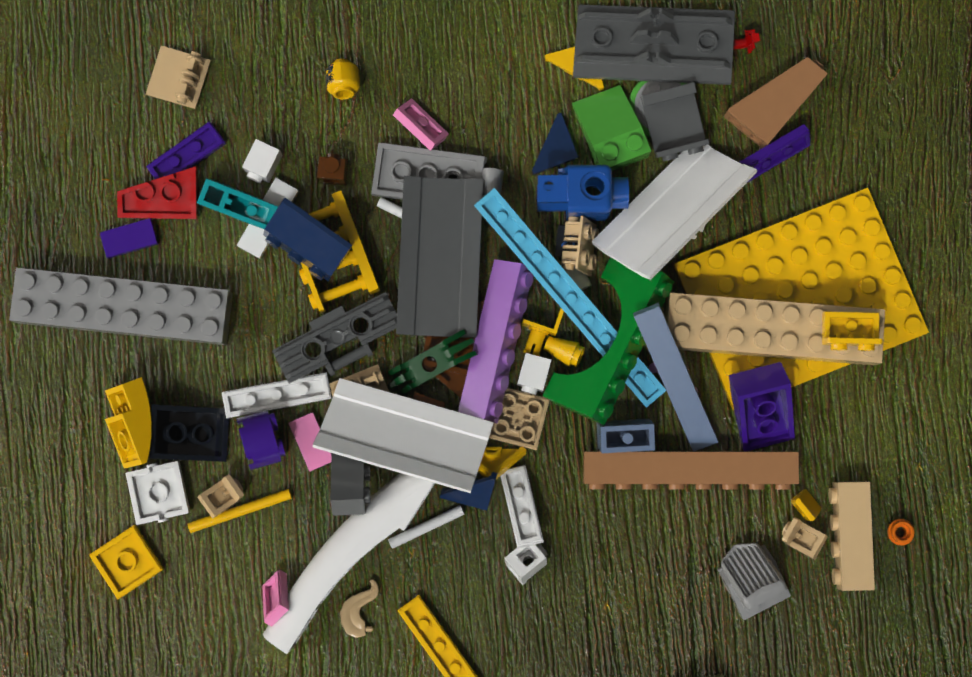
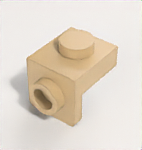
M228 474L221 481L201 493L197 498L213 519L239 502L244 494L240 482Z
M796 517L793 518L792 522H787L782 531V541L814 560L828 538L827 535L803 523Z

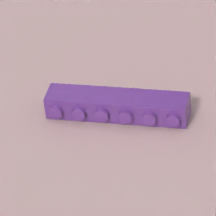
M494 259L473 346V351L476 350L478 355L470 359L458 409L460 413L498 423L499 416L502 414V402L505 390L509 385V372L515 360L514 351L517 339L521 334L522 317L527 309V296L529 288L533 283V274L522 263Z

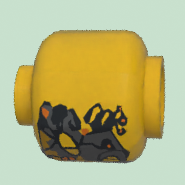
M341 58L335 60L326 68V89L335 98L340 100L349 99L359 91L360 77L356 64Z

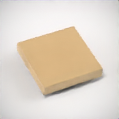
M507 388L502 402V414L499 416L498 423H493L489 438L537 450L549 400L544 397Z

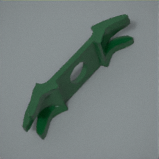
M465 329L409 361L394 367L387 372L388 376H392L404 369L407 372L391 381L387 385L388 389L412 380L413 383L408 384L398 392V395L404 396L422 383L478 355L475 350L456 359L454 358L455 354L475 342L474 339H468L449 348L448 345L467 334ZM428 356L435 358L437 362V367L432 372L427 371L423 366V361Z

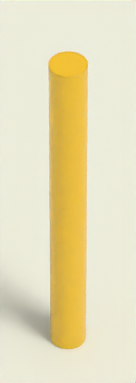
M289 489L225 510L213 519L211 516L195 520L188 523V529L190 533L290 500L292 499Z

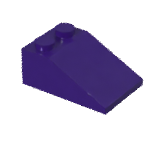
M781 362L729 375L731 398L744 452L795 439L791 382Z

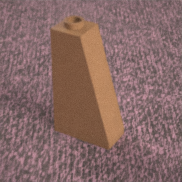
M807 57L731 106L724 115V118L760 148H764L828 73L824 71L825 68L819 61L811 60Z

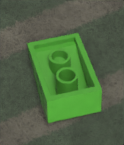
M621 85L572 103L595 165H608L614 171L649 157L651 153L650 146Z

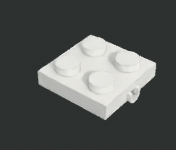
M180 461L162 465L157 463L146 465L147 468L125 473L136 525L153 521L161 523L169 521L171 517L191 513Z

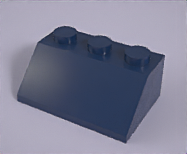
M287 198L283 199L263 233V236L266 237L265 241L275 249L280 247L285 250L290 260L298 265L303 263L309 267V272L319 280L324 278L329 281L352 247L349 242Z

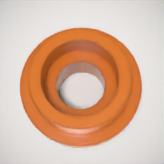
M895 519L887 528L889 540L896 545H907L914 538V527L908 520ZM899 527L904 529L902 537H898L896 534V530Z

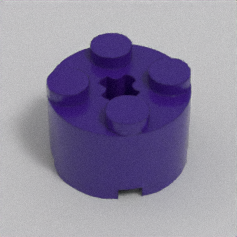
M268 410L236 419L238 425L243 424L244 426L239 428L246 458L248 460L253 459L254 462L249 464L250 470L282 462L281 457L286 455L282 440H276L274 431L279 430L274 413L269 414Z

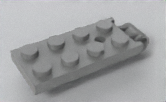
M378 143L371 195L403 200L404 176L449 178L451 175L457 176L458 179H483V196L493 188L501 195L504 171L496 168H484L487 162V157L439 150L430 151L424 148Z

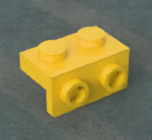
M822 313V345H830V350L842 351L847 350V346H858V351H875V346L883 344V339H879V313Z

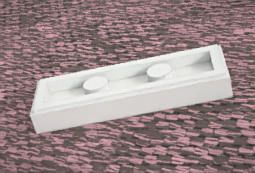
M275 178L263 200L277 206L281 204L284 198L293 203L299 190ZM249 224L237 246L261 259L269 244L265 241L266 237L263 236L264 229Z
M526 466L509 468L500 477L517 549L544 543Z

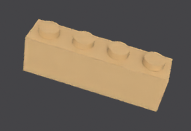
M832 482V488H829L828 493L829 502L833 504V515H830V529L834 531L835 542H831L832 558H835L836 568L832 569V582L841 591L875 590L870 482Z

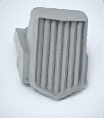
M757 543L734 544L722 559L721 567L717 569L743 620L791 596L776 561L765 545L760 546Z

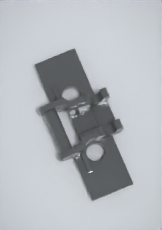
M386 292L348 312H345L341 305L325 315L309 321L312 328L311 331L272 350L289 384L323 366L326 367L330 376L336 374L335 371L366 355L368 357L372 356L373 353L368 343L396 329L397 313ZM359 318H364L369 323V327L364 333H358L354 330V322ZM360 340L361 347L332 362L329 361L327 355L333 352V349L346 342ZM312 342H316L321 346L320 355L314 358L309 357L306 353L307 346Z

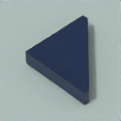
M558 113L532 169L533 175L578 159V154L562 113Z
M492 472L491 476L479 480L476 478L471 493L444 487L442 488L440 498L487 511L497 473Z

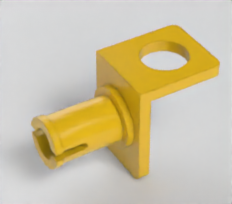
M560 308L554 329L523 319L522 326L528 327L530 330L523 353L530 354L532 346L535 345L533 355L540 356L545 336H556L564 313L562 308Z

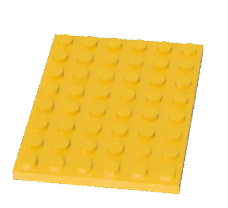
M868 188L673 265L685 294L885 309L883 351L929 333ZM709 352L733 411L734 407L729 382V375L781 362L792 388L850 365L849 363Z

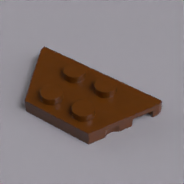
M484 301L478 302L477 330ZM427 336L423 352L436 346L448 337ZM460 337L448 346L450 348L471 338ZM474 343L455 354L454 358L456 359L472 352ZM428 356L424 359L423 366L427 371L432 372L436 369L437 362L435 358ZM470 359L435 376L460 398L462 397Z

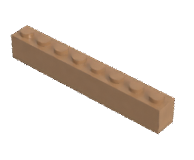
M583 452V484H589V489H605V484H615V489H631V484H642V489H658V484H669V489H685V484H695V489H711V484H722V489L738 490V484H748L749 490H765V484H775V490H791V484H799V452Z

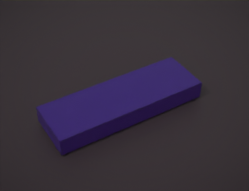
M209 121L146 167L154 179L161 178L196 166L226 143Z
M803 124L740 161L739 163L757 169V173L749 181L811 145L809 129Z

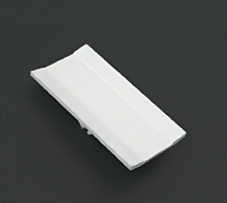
M709 145L703 146L704 151L691 155L688 154V150L682 151L678 158H675L629 204L628 209H624L592 240V243L609 257L638 275L651 280L691 239H696V234L699 231L703 232L705 225L757 173V169L741 164L711 148Z
M339 378L332 401L313 443V448L471 493L494 422Z

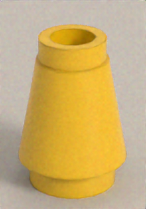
M549 336L545 343L544 351L569 367L571 365L577 367L583 357L585 347L580 346L579 342Z

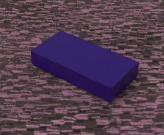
M151 218L100 232L105 255L108 259L159 244Z

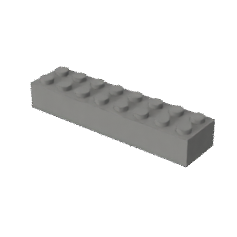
M16 268L9 320L18 324L227 345L233 293L224 289Z

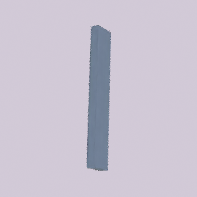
M659 303L634 312L633 315L693 452L718 443L716 434Z

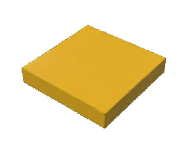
M136 525L131 526L89 554L117 600L164 570Z

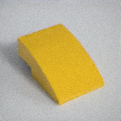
M140 377L105 390L114 416L106 418L105 421L124 469L147 463L150 451V405L143 379Z

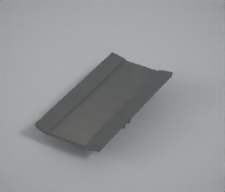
M579 5L573 78L731 85L735 11Z
M404 176L396 334L450 337L465 329L467 334L461 338H476L482 215L475 208L474 204L483 198V179Z

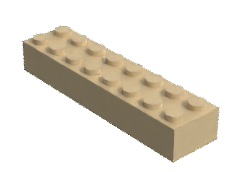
M670 293L666 298L665 319L679 350L862 365H878L882 363L883 344L875 346V351H858V346H847V350L837 351L830 350V345H822V313H879V339L884 340L885 309Z

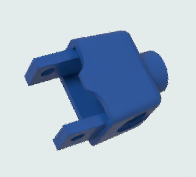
M567 165L565 168L558 169L559 175H538L537 212H566V221H568V217H578L580 221L581 216L586 217L590 221H603L608 219L612 209H628L629 207L628 177H612V170L608 165ZM589 187L597 188L601 194L596 196L590 195L586 191V189Z

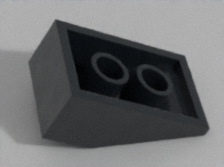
M149 404L151 413V444L148 459L227 462L229 418H226L225 409Z

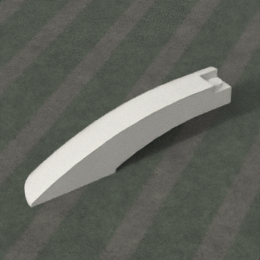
M400 473L371 496V503H366V514L351 515L316 553L288 593L289 610L272 627L270 625L267 626L263 633L264 638L288 654L295 647L322 602L336 584L378 543L399 528L403 531L407 529L435 483Z

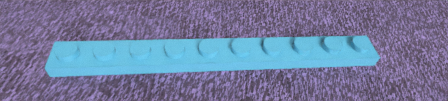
M493 188L474 204L475 208L603 357L612 346L618 334L617 331L499 192ZM637 357L636 366L631 370L625 384L647 408L666 389Z

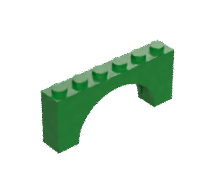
M611 257L601 278L615 288L621 302L622 314L618 334L608 352L592 367L570 375L554 372L543 394V397L554 404L602 425H605L607 419L612 415L618 396L623 392L625 382L631 370L636 366L637 357L642 347L646 344L633 313L657 303L662 308L666 298L672 291L674 283L662 271H659L651 280L644 278Z

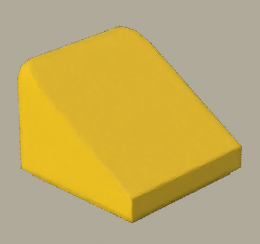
M803 489L791 499L793 506L806 521H814L821 511L820 505L807 489Z

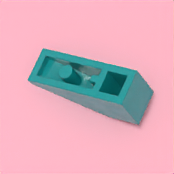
M209 177L206 178L197 204L261 229H265L279 207Z

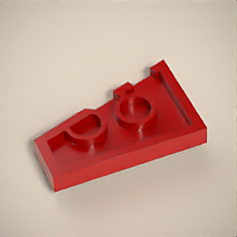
M198 166L117 191V217L198 219Z

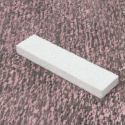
M327 372L301 377L290 384L287 380L222 392L227 419L266 410L270 411L332 399Z

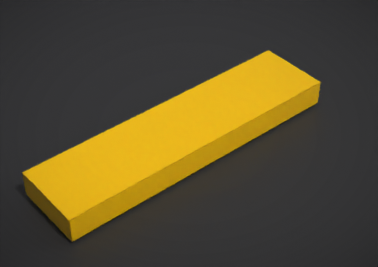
M417 595L397 610L444 677H478L420 595Z

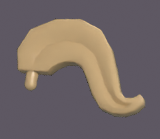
M374 579L369 581L371 583L370 589L352 595L344 601L340 611L341 624L346 634L355 638L366 636V632L374 630L372 626H366L365 620L360 615L361 607L378 596L379 586Z

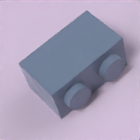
M649 418L606 421L605 425L596 422L597 448L601 453L655 450L654 423Z

